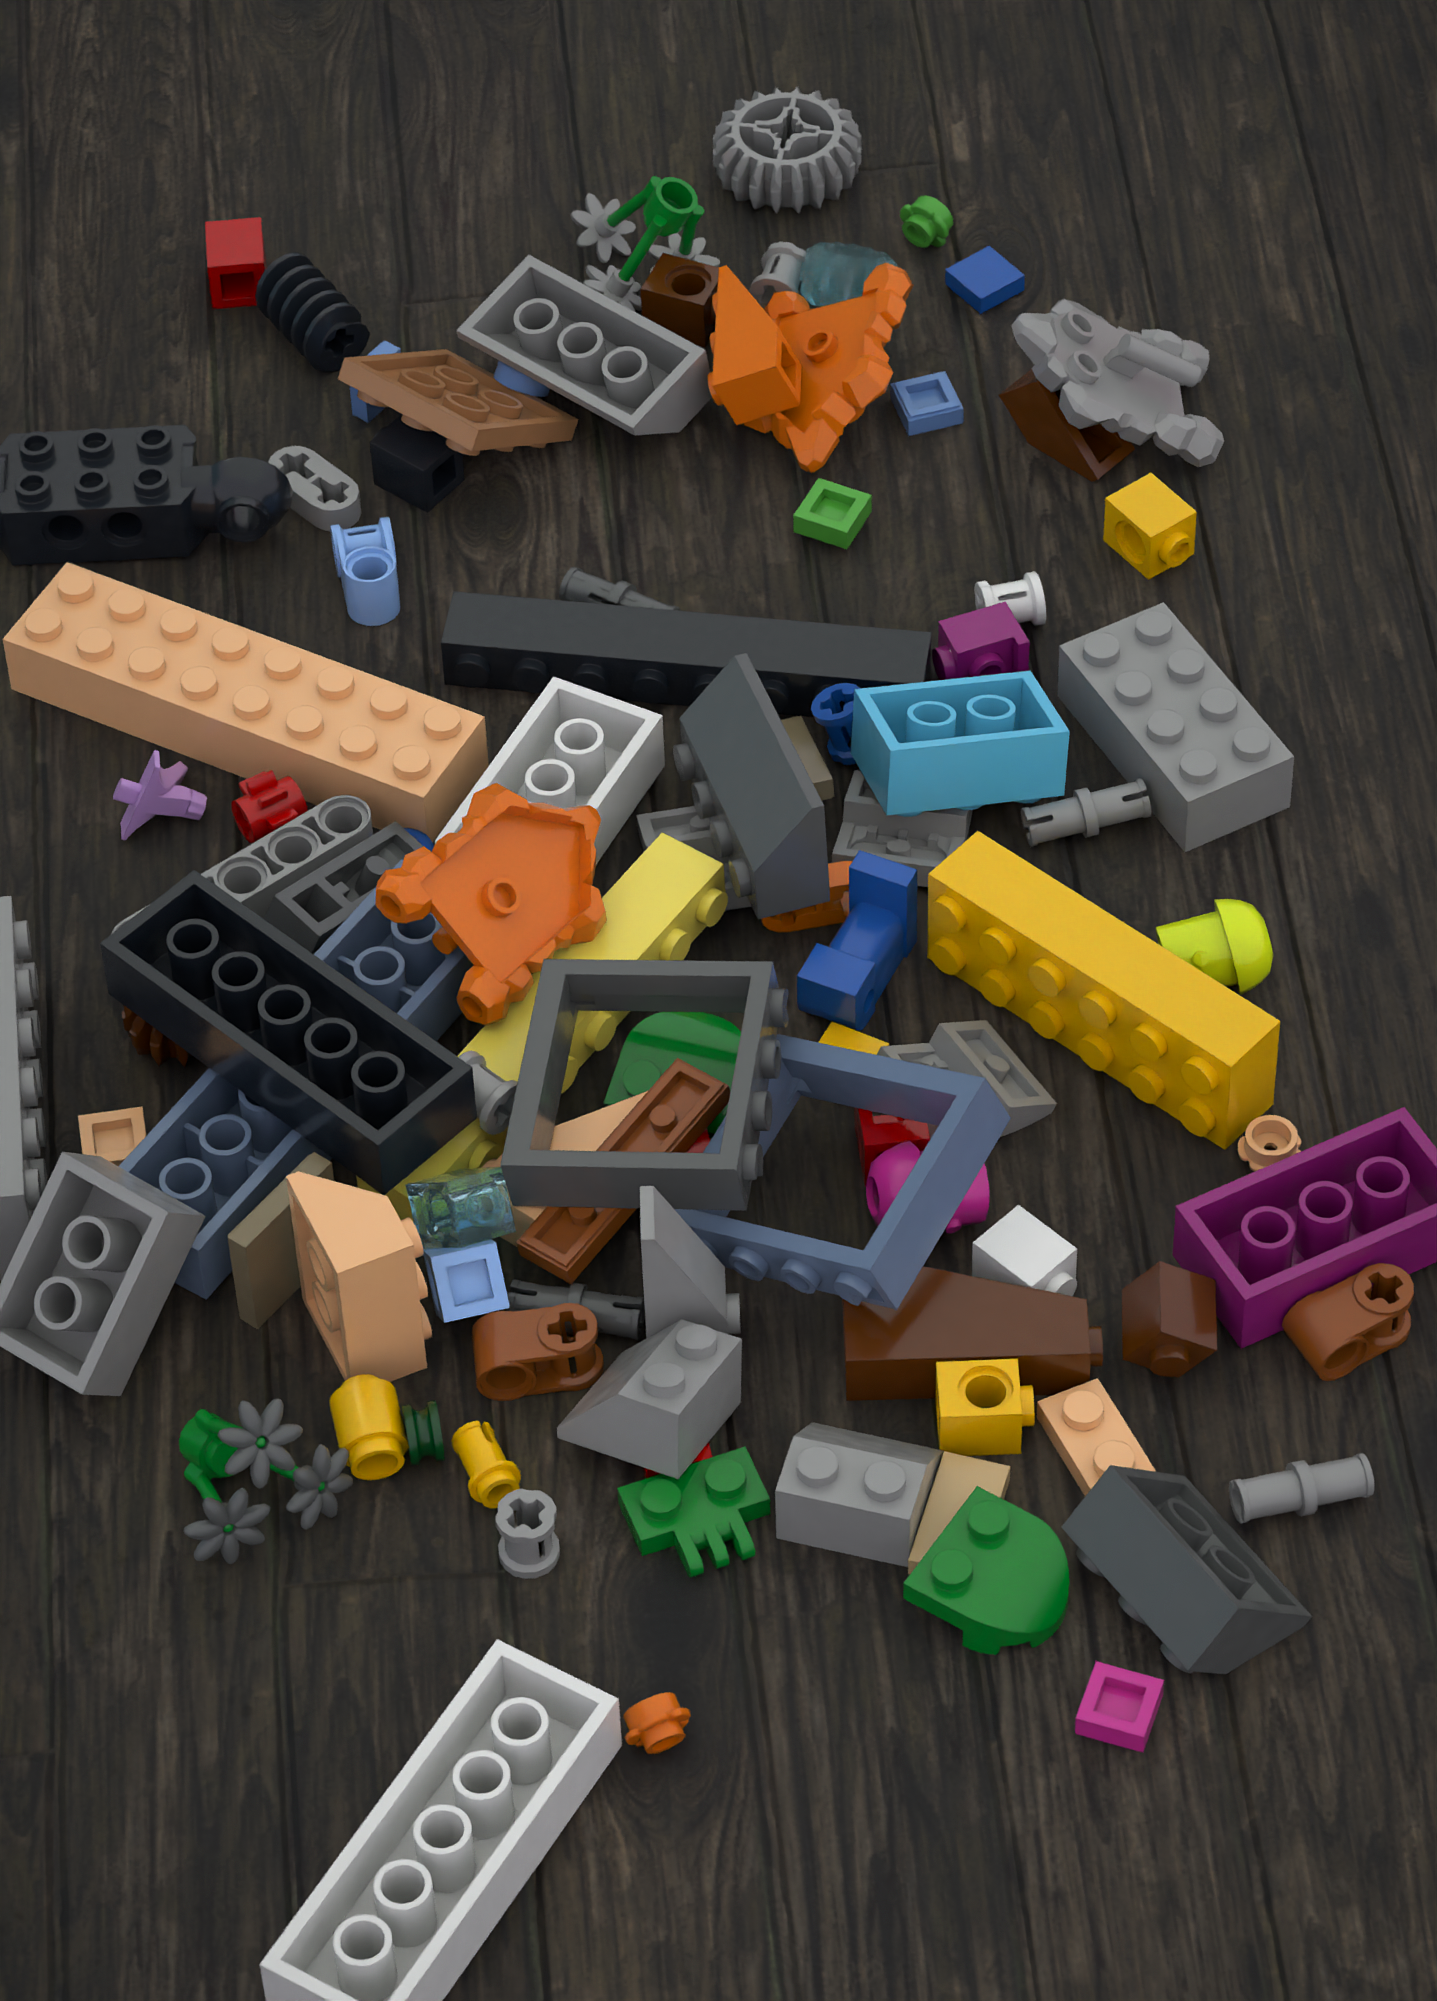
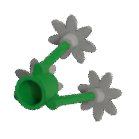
M653 176L641 192L621 207L618 199H612L603 209L595 195L589 193L585 198L587 212L575 210L570 214L572 221L586 229L577 239V245L586 247L596 243V254L602 263L610 260L612 249L622 256L630 255L622 269H616L610 265L607 268L606 274L596 267L588 265L586 273L590 280H585L583 284L634 312L635 310L642 311L641 297L635 295L640 290L641 285L634 281L632 276L647 252L656 260H659L662 253L716 267L720 265L718 258L700 255L705 248L706 240L703 237L694 239L697 223L704 214V208L698 205V197L695 190L682 179L666 177L661 180L659 177ZM644 205L643 214L647 230L631 253L628 243L621 235L634 232L636 226L633 222L625 219ZM683 229L682 236H680L678 232ZM658 236H668L669 248L653 245Z

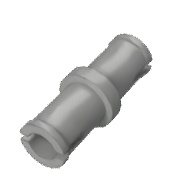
M1140 778L1134 780V782L1091 793L1086 787L1074 790L1073 797L1031 808H1021L1023 828H1029L1026 838L1030 847L1036 846L1038 843L1078 833H1083L1084 837L1087 838L1098 835L1099 828L1141 817H1151L1149 796L1143 797L1142 794L1147 791L1144 781Z
M1364 1453L1314 1465H1308L1305 1460L1289 1462L1285 1471L1243 1480L1234 1479L1229 1483L1230 1503L1235 1518L1239 1523L1295 1511L1298 1516L1315 1514L1317 1506L1356 1497H1370L1374 1493L1373 1472Z

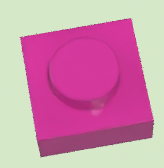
M1096 1661L1076 1716L1075 1734L1143 1753L1163 1697L1164 1680Z

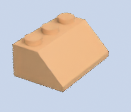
M299 1171L287 1175L286 1181L302 1298L344 1380L346 1381L357 1375L369 1374L392 1382L426 1369L427 1360L424 1340L432 1338V1329L426 1311L420 1302L421 1299L428 1297V1290L422 1271L415 1258L423 1256L424 1251L419 1233L411 1218L408 1217L400 1220L386 1195Z

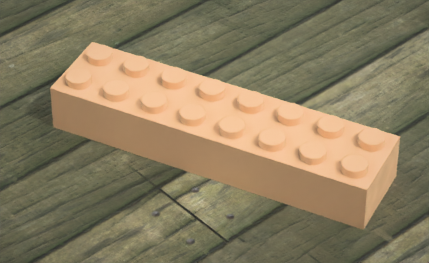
M66 562L3 638L12 690L246 779L263 771L268 772L270 770L274 772L277 780L290 776L298 785L305 801L314 805H319L327 799L340 795L358 797L365 801L371 809L372 827L380 830L396 821L403 828H411L423 832L433 843L489 766L485 716Z

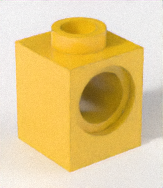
M1149 473L1105 498L1103 540L1149 580L1171 567L1181 565L1188 557L1194 554L1197 512L1155 475Z
M1018 1359L936 1362V1415L939 1450L963 1456L1021 1454L1022 1427L1034 1426L1035 1413L1033 1386H1020Z

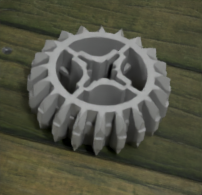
M798 86L793 92H781L775 87L773 93L769 95H763L754 91L751 102L736 100L734 110L723 112L722 121L716 126L715 134L713 135V165L716 167V175L722 181L723 189L733 191L736 201L750 199L754 210L764 205H769L773 207L776 214L783 207H793L799 214L802 206L810 204L820 209L824 198L838 200L842 189L852 187L855 174H858V168L861 165V134L858 132V124L852 119L851 110L840 109L838 99L831 98L823 101L819 90L809 95L801 94Z

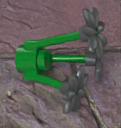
M278 1398L272 1400L267 1405L261 1417L250 1402L241 1401L238 1411L242 1427L227 1422L205 1409L197 1411L195 1416L186 1423L179 1438V1450L182 1456L190 1462L184 1471V1478L198 1489L204 1500L202 1503L204 1513L208 1520L191 1523L184 1528V1533L189 1538L202 1540L194 1551V1558L197 1561H204L220 1550L225 1562L233 1564L239 1556V1541L249 1545H260L265 1541L264 1533L254 1525L262 1522L269 1515L271 1510L269 1505L263 1503L247 1508L248 1493L245 1488L237 1490L228 1503H223L210 1481L212 1478L232 1476L250 1465L251 1478L257 1488H263L267 1484L270 1470L294 1481V1486L298 1492L290 1499L286 1510L292 1513L303 1511L301 1527L307 1530L313 1527L321 1512L326 1517H335L338 1512V1502L333 1493L346 1491L352 1486V1477L342 1473L349 1458L348 1450L340 1448L331 1457L329 1450L320 1444L315 1450L312 1466H296L291 1455L281 1445L290 1443L300 1437L303 1428L298 1424L279 1425L283 1416L284 1405L282 1400Z

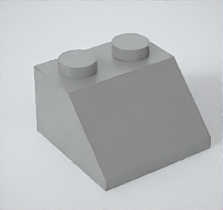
M683 1319L673 1323L623 1351L557 1427V1438L679 1479L741 1403L742 1339Z
M812 1422L793 1436L775 1489L776 1538L908 1567V1559L944 1451Z

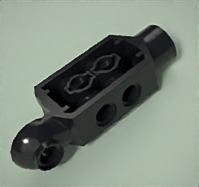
M152 425L131 428H93L89 430L9 434L0 445V548L12 565L188 557L209 533H221L227 539L243 543L256 541L263 537L267 530L276 526L291 507L293 490L285 474L276 466L257 458L235 457L220 460L213 465L199 466L196 458V437L186 425Z

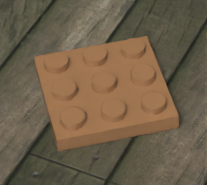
M447 349L345 357L338 376V380L358 390L357 397L360 400L374 406L390 407L402 414L401 420L406 425L422 431H435L447 438L446 445L449 448L466 455L476 456L480 454L481 450L490 449L511 452L514 447L526 445L535 448H545L547 443L571 441L578 422L577 418L536 396L520 393L502 385L495 380L494 374Z

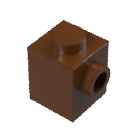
M1159 1261L1122 1289L1123 1360L1150 1368L1153 1373L1160 1376L1179 1378L1217 1351L1216 1280Z

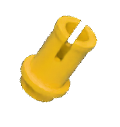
M479 1421L466 1423L453 1434L451 1440L452 1447L458 1454L470 1478L468 1491L475 1501L482 1503L487 1508H498L499 1501L506 1494L520 1489V1470L514 1462L506 1460L495 1438L494 1430L488 1422L484 1421L482 1426Z

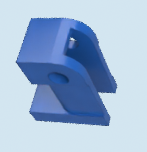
M861 850L858 851L849 866V914L829 947L817 943L797 975V1005L800 1011L834 1021L857 1031L864 1029L875 1012V1004L902 959L908 957L917 942V869Z

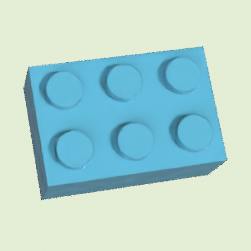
M1031 671L854 689L851 755L886 816L913 817L920 815L924 811L950 808L974 810L986 804L1012 801L1028 804L1037 802L1041 798L1064 796L1070 731Z

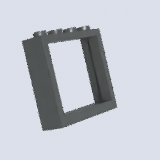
M543 959L500 1164L512 1206L640 1208V1186H654L674 1209L747 1211L752 1180H757V1176L763 1175V1151L761 1144H758L760 1131H769L772 1122L771 1093L767 1091L769 1079H778L781 1070V1046L779 1040L776 1039L778 1027H787L789 1022L786 1009L789 992L787 988H779L773 962ZM578 1010L744 1013L720 1153L550 1150Z

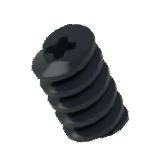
M298 252L285 254L274 260L263 272L255 293L257 307L282 332L285 338L294 345L298 352L307 359L313 368L322 372H337L341 370L345 357L361 355L367 346L370 336L366 325L361 323V314L354 305L349 304L341 292L337 291L330 280L325 279L322 272L313 266L306 255Z

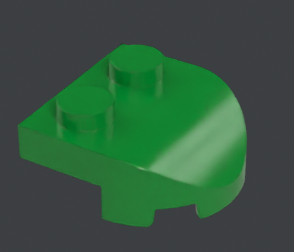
M659 1012L643 1019L631 1030L625 1040L603 1103L604 1106L607 1107L649 1091L677 1058L729 1085L731 1092L741 1031L728 1020L704 1012ZM728 1104L707 1127L709 1139L714 1136L724 1120Z
M976 1486L903 1583V1599L963 1630V1646L968 1649L996 1655L1000 1652L1002 1646L1018 1645L1028 1641L1033 1648L1049 1639L1064 1620L1069 1601L1068 1561L1059 1538L1043 1520Z

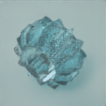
M837 241L833 243L820 242L807 249L805 262H802L799 280H802L800 294L811 305L826 306L860 297L863 294L864 281L876 266L889 263L897 267V263L886 252L875 251L872 247L858 246L855 243L845 244Z

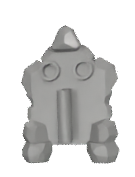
M1066 299L1058 301L1050 313H1022L1011 325L1018 345L1034 364L1032 370L1035 377L1050 392L1061 389L1059 408L1068 423L1078 429L1101 424L1111 433L1118 432L1121 439L1140 446L1152 437L1155 446L1167 455L1179 454L1186 462L1197 467L1212 464L1216 460L1224 443L1222 433L1206 417L1184 414L1180 386L1191 388L1202 380L1207 371L1209 351L1202 345L1192 340H1182L1174 333L1160 329H1142L1140 334L1120 326L1115 328L1102 316L1093 313L1079 303Z

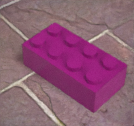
M1400 1108L1177 1205L1175 1208L1172 1255L1182 1269L1216 1280V1316L1242 1349L1282 1331V1322L1285 1315L1304 1297L1318 1291H1324L1361 1272L1367 1266L1377 1263H1388L1398 1266L1406 1273L1411 1274L1437 1262V1148L1406 1108Z

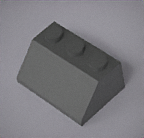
M1110 1465L1061 1527L1079 1547L1076 1550L1079 1560L1089 1570L1101 1577H1105L1120 1593L1118 1603L1122 1609L1136 1621L1148 1625L1163 1642L1160 1645L1162 1654L1175 1667L1186 1673L1227 1674L1303 1628L1312 1618V1615L1185 1476Z

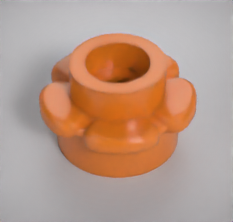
M672 1692L646 1698L630 1707L624 1713L623 1718L629 1730L625 1735V1740L629 1745H636L638 1747L643 1745L647 1754L665 1751L677 1745L685 1738L683 1728L688 1724V1719L691 1716L690 1710L688 1708H681L676 1695Z

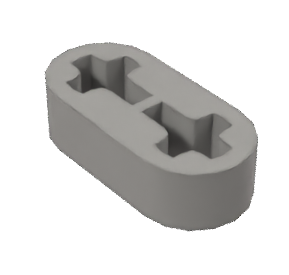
M290 446L276 451L270 457L268 463L276 466L285 474L292 487L293 494L290 508L311 524L324 531H330V525L339 524L342 529H347L359 520L361 504L357 483L319 454L307 447Z

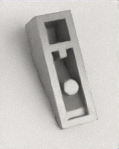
M640 1186L641 1252L646 1339L681 1319L705 1325L726 1334L741 1333L739 1293L726 1294L725 1266L654 1186Z

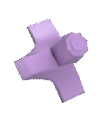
M154 750L139 783L123 778L119 780L113 794V799L129 804L121 820V840H127L135 830L156 814L200 820L206 808L207 797L198 791L180 786L188 771L186 765L179 761L173 766L163 769L160 766L159 751Z

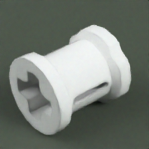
M1035 571L1025 573L1023 580L991 586L986 580L975 583L976 610L1006 602L1018 623L1031 621L1034 626L1045 624V597L1040 578Z

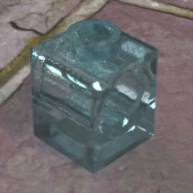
M501 1167L459 1169L405 1184L413 1222L419 1233L423 1249L461 1248L516 1232Z

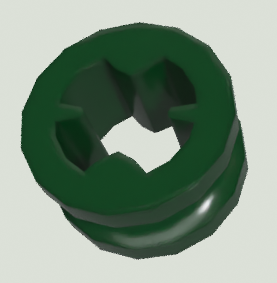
M436 1400L427 1401L426 1407L422 1410H414L410 1404L402 1405L411 1466L420 1465L421 1459L425 1456L434 1457L436 1462L445 1461Z

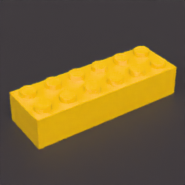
M979 831L975 832L928 873L927 958L932 960L942 972L960 978L980 991L993 1005L1004 1007L1028 1022L1041 1036L1047 1039H1054L1079 1055L1090 1068L1105 1072L1130 1088L1133 1094L1141 1101L1156 1105L1181 1121L1183 1126L1192 1134L1200 1137L1204 1136L1224 1150L1246 1131L1251 1121L1262 1116L1273 1105L1280 1020Z

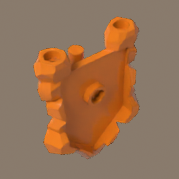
M884 263L876 266L866 278L863 294L860 297L810 309L805 297L796 292L781 291L774 293L764 308L766 313L777 324L802 365L800 406L746 422L744 425L762 433L772 431L773 436L780 444L787 449H792L799 467L804 471L813 473L822 468L840 441L839 436L843 435L844 427L857 420L863 414L868 404L886 392L893 375V370L888 364L889 356L883 347L890 342L892 330L898 329L904 318L907 306L905 302L913 287L907 272L892 264Z
M494 783L473 794L467 815L462 817L463 827L457 833H447L436 842L432 852L423 846L406 854L401 868L386 870L377 881L375 906L385 917L394 923H409L421 920L431 912L442 925L432 935L434 946L441 953L447 955L459 946L474 965L465 973L456 998L460 1010L468 1020L487 1025L505 1019L510 1003L523 1001L534 984L531 974L541 971L543 959H552L556 950L560 948L568 949L570 944L593 941L606 923V911L600 891L592 886L597 852L594 842L601 822L600 815L590 805L562 809L544 802L528 803L524 797L498 783Z

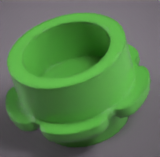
M920 196L912 205L906 204L900 211V218L904 222L902 231L912 244L926 248L930 244L941 247L946 243L945 238L949 235L948 231L953 226V217L942 202L931 196Z

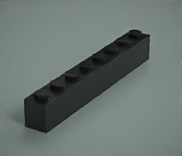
M453 591L441 640L445 685L542 693L551 679L556 677L618 700L691 706L735 655L747 653L777 714L814 717L811 706L815 697L824 689L835 684L851 683L860 688L927 682L931 678V632ZM841 701V702H839V704H840L841 709H842V711H843V707H844L845 703H844L843 701Z

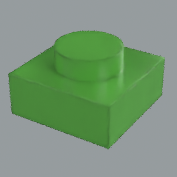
M818 478L793 515L794 533L848 549L872 512V495Z

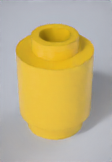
M369 1374L357 1375L347 1379L331 1395L329 1400L339 1449L346 1448L349 1452L346 1465L350 1467L355 1477L363 1480H377L391 1476L403 1467L405 1462L404 1454L408 1449V1441L395 1386L387 1380Z

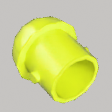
M1218 899L1214 900L1215 912L1156 927L1157 940L1160 946L1226 987L1235 985L1239 995L1252 990L1263 982L1270 973L1273 959L1270 937L1263 917L1252 904L1241 900Z

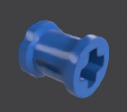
M851 683L835 684L824 689L815 697L811 706L815 721L821 726H825L828 733L827 748L832 760L841 762L843 765L856 764L848 743L849 737H852L854 689L861 688ZM841 701H843V702L845 703V705H844V707H843V711H842L841 706H840V704H839V702H841Z

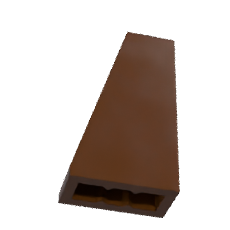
M924 1266L897 1310L861 1301L859 1306H856L842 1298L846 1401L936 1398V1362L1018 1359L1020 1386L1032 1385L1034 1395H1055L1090 1381V1367H1101L1103 1365L1101 1326H1089L1087 1299Z

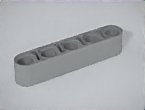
M340 795L332 797L208 869L201 875L264 919L275 894L373 835L371 809L365 801L355 796ZM144 908L127 917L126 919L122 920L118 925L114 927L112 933H114L117 929H119L126 922L132 919L135 915L141 912Z

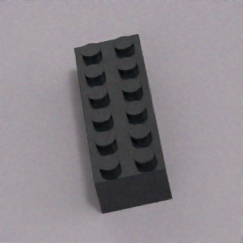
M195 870L100 943L109 995L382 1195L387 1194L477 1118L473 1068Z

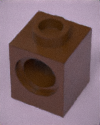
M662 253L641 287L642 316L697 346L706 347L710 340V334L715 332L716 315L713 309L712 296L718 290L719 267Z

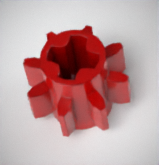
M272 770L268 772L263 771L239 782L238 785L244 796L231 803L236 824L242 835L250 843L258 841L308 811L303 794L296 782L290 776L277 780Z

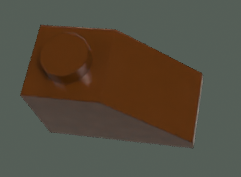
M1032 369L999 394L1002 402L1030 445L1091 482L1101 478L1135 450L1132 442L1121 439L1118 432L1111 433L1107 431L1101 424L1078 429L1068 423L1059 408L1061 389L1050 392L1035 377Z

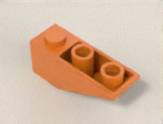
M727 265L719 267L718 290L712 296L713 309L716 315L715 332L710 334V345L714 355L713 371L708 373V386L713 400L718 406H725L736 425L800 406L801 363L777 324Z

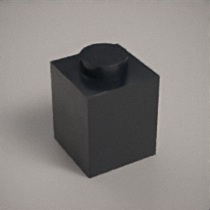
M401 414L391 424L381 428L370 441L373 481L376 486L428 513L465 480L462 453L449 448L446 445L447 438L435 431H422L406 425L401 420Z

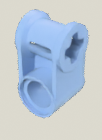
M389 516L381 517L378 524L342 529L339 524L330 525L336 572L338 578H341L350 618L358 624L365 626H379L390 622L400 612V595L396 552Z

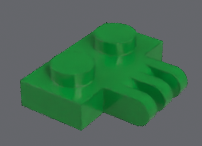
M746 1447L690 1464L679 1479L659 1474L617 1488L619 1507L641 1555L645 1556L675 1546L685 1571L690 1578L704 1573L699 1550L706 1549L715 1569L729 1565V1556L724 1542L731 1540L741 1561L755 1557L754 1544L745 1522L770 1515V1497Z

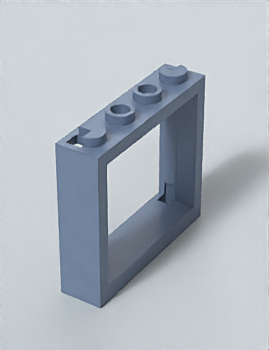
M777 1034L776 1039L779 1040L781 1046V1070L778 1079H769L767 1091L771 1093L772 1122L769 1131H760L758 1144L762 1146L763 1157L801 1096L937 1125L936 1131L864 1250L727 1218L730 1210H674L726 1268L734 1269L746 1278L760 1281L763 1277L786 1282L803 1293L813 1294L816 1290L839 1295L845 1301L859 1306L861 1301L897 1310L1011 1117L986 1078ZM726 1116L703 1153H720Z

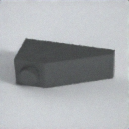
M395 821L275 894L264 920L314 954L373 891L386 870L393 869L401 859L404 860L406 854L423 847V845Z

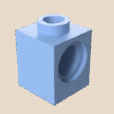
M485 1235L423 1250L436 1315L444 1323L510 1308L497 1245L489 1236Z

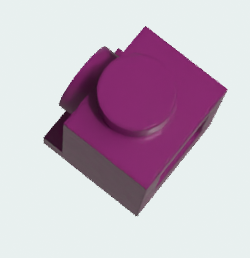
M1006 602L938 621V647L932 650L934 669L939 680L1029 671V640Z

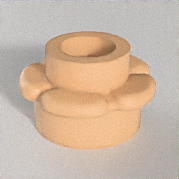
M1264 1115L1249 1123L1245 1136L1239 1139L1237 1150L1241 1160L1248 1161L1249 1167L1255 1172L1301 1152L1298 1149L1301 1146V1139L1295 1126L1286 1118L1277 1115Z

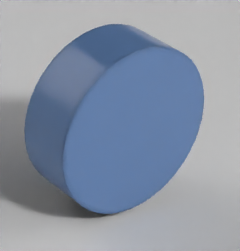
M498 361L494 373L496 381L512 390L537 397L548 395L550 388Z

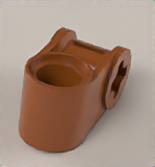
M1377 1263L1367 1266L1361 1272L1328 1289L1312 1293L1298 1301L1285 1315L1282 1322L1283 1331L1320 1379L1334 1381L1344 1377L1360 1364L1390 1349L1396 1348L1406 1341L1411 1330V1316L1408 1309L1414 1297V1283L1410 1275L1398 1266L1388 1263Z
M563 1303L553 1307L515 1312L496 1311L479 1318L472 1327L476 1387L479 1392L489 1399L510 1401L528 1395L559 1391H579L589 1388L597 1382L604 1369V1358L601 1349L595 1344L599 1329L594 1313L587 1307L577 1303ZM565 1322H571L574 1337H567ZM570 1357H575L577 1372L575 1373L570 1371L568 1359Z

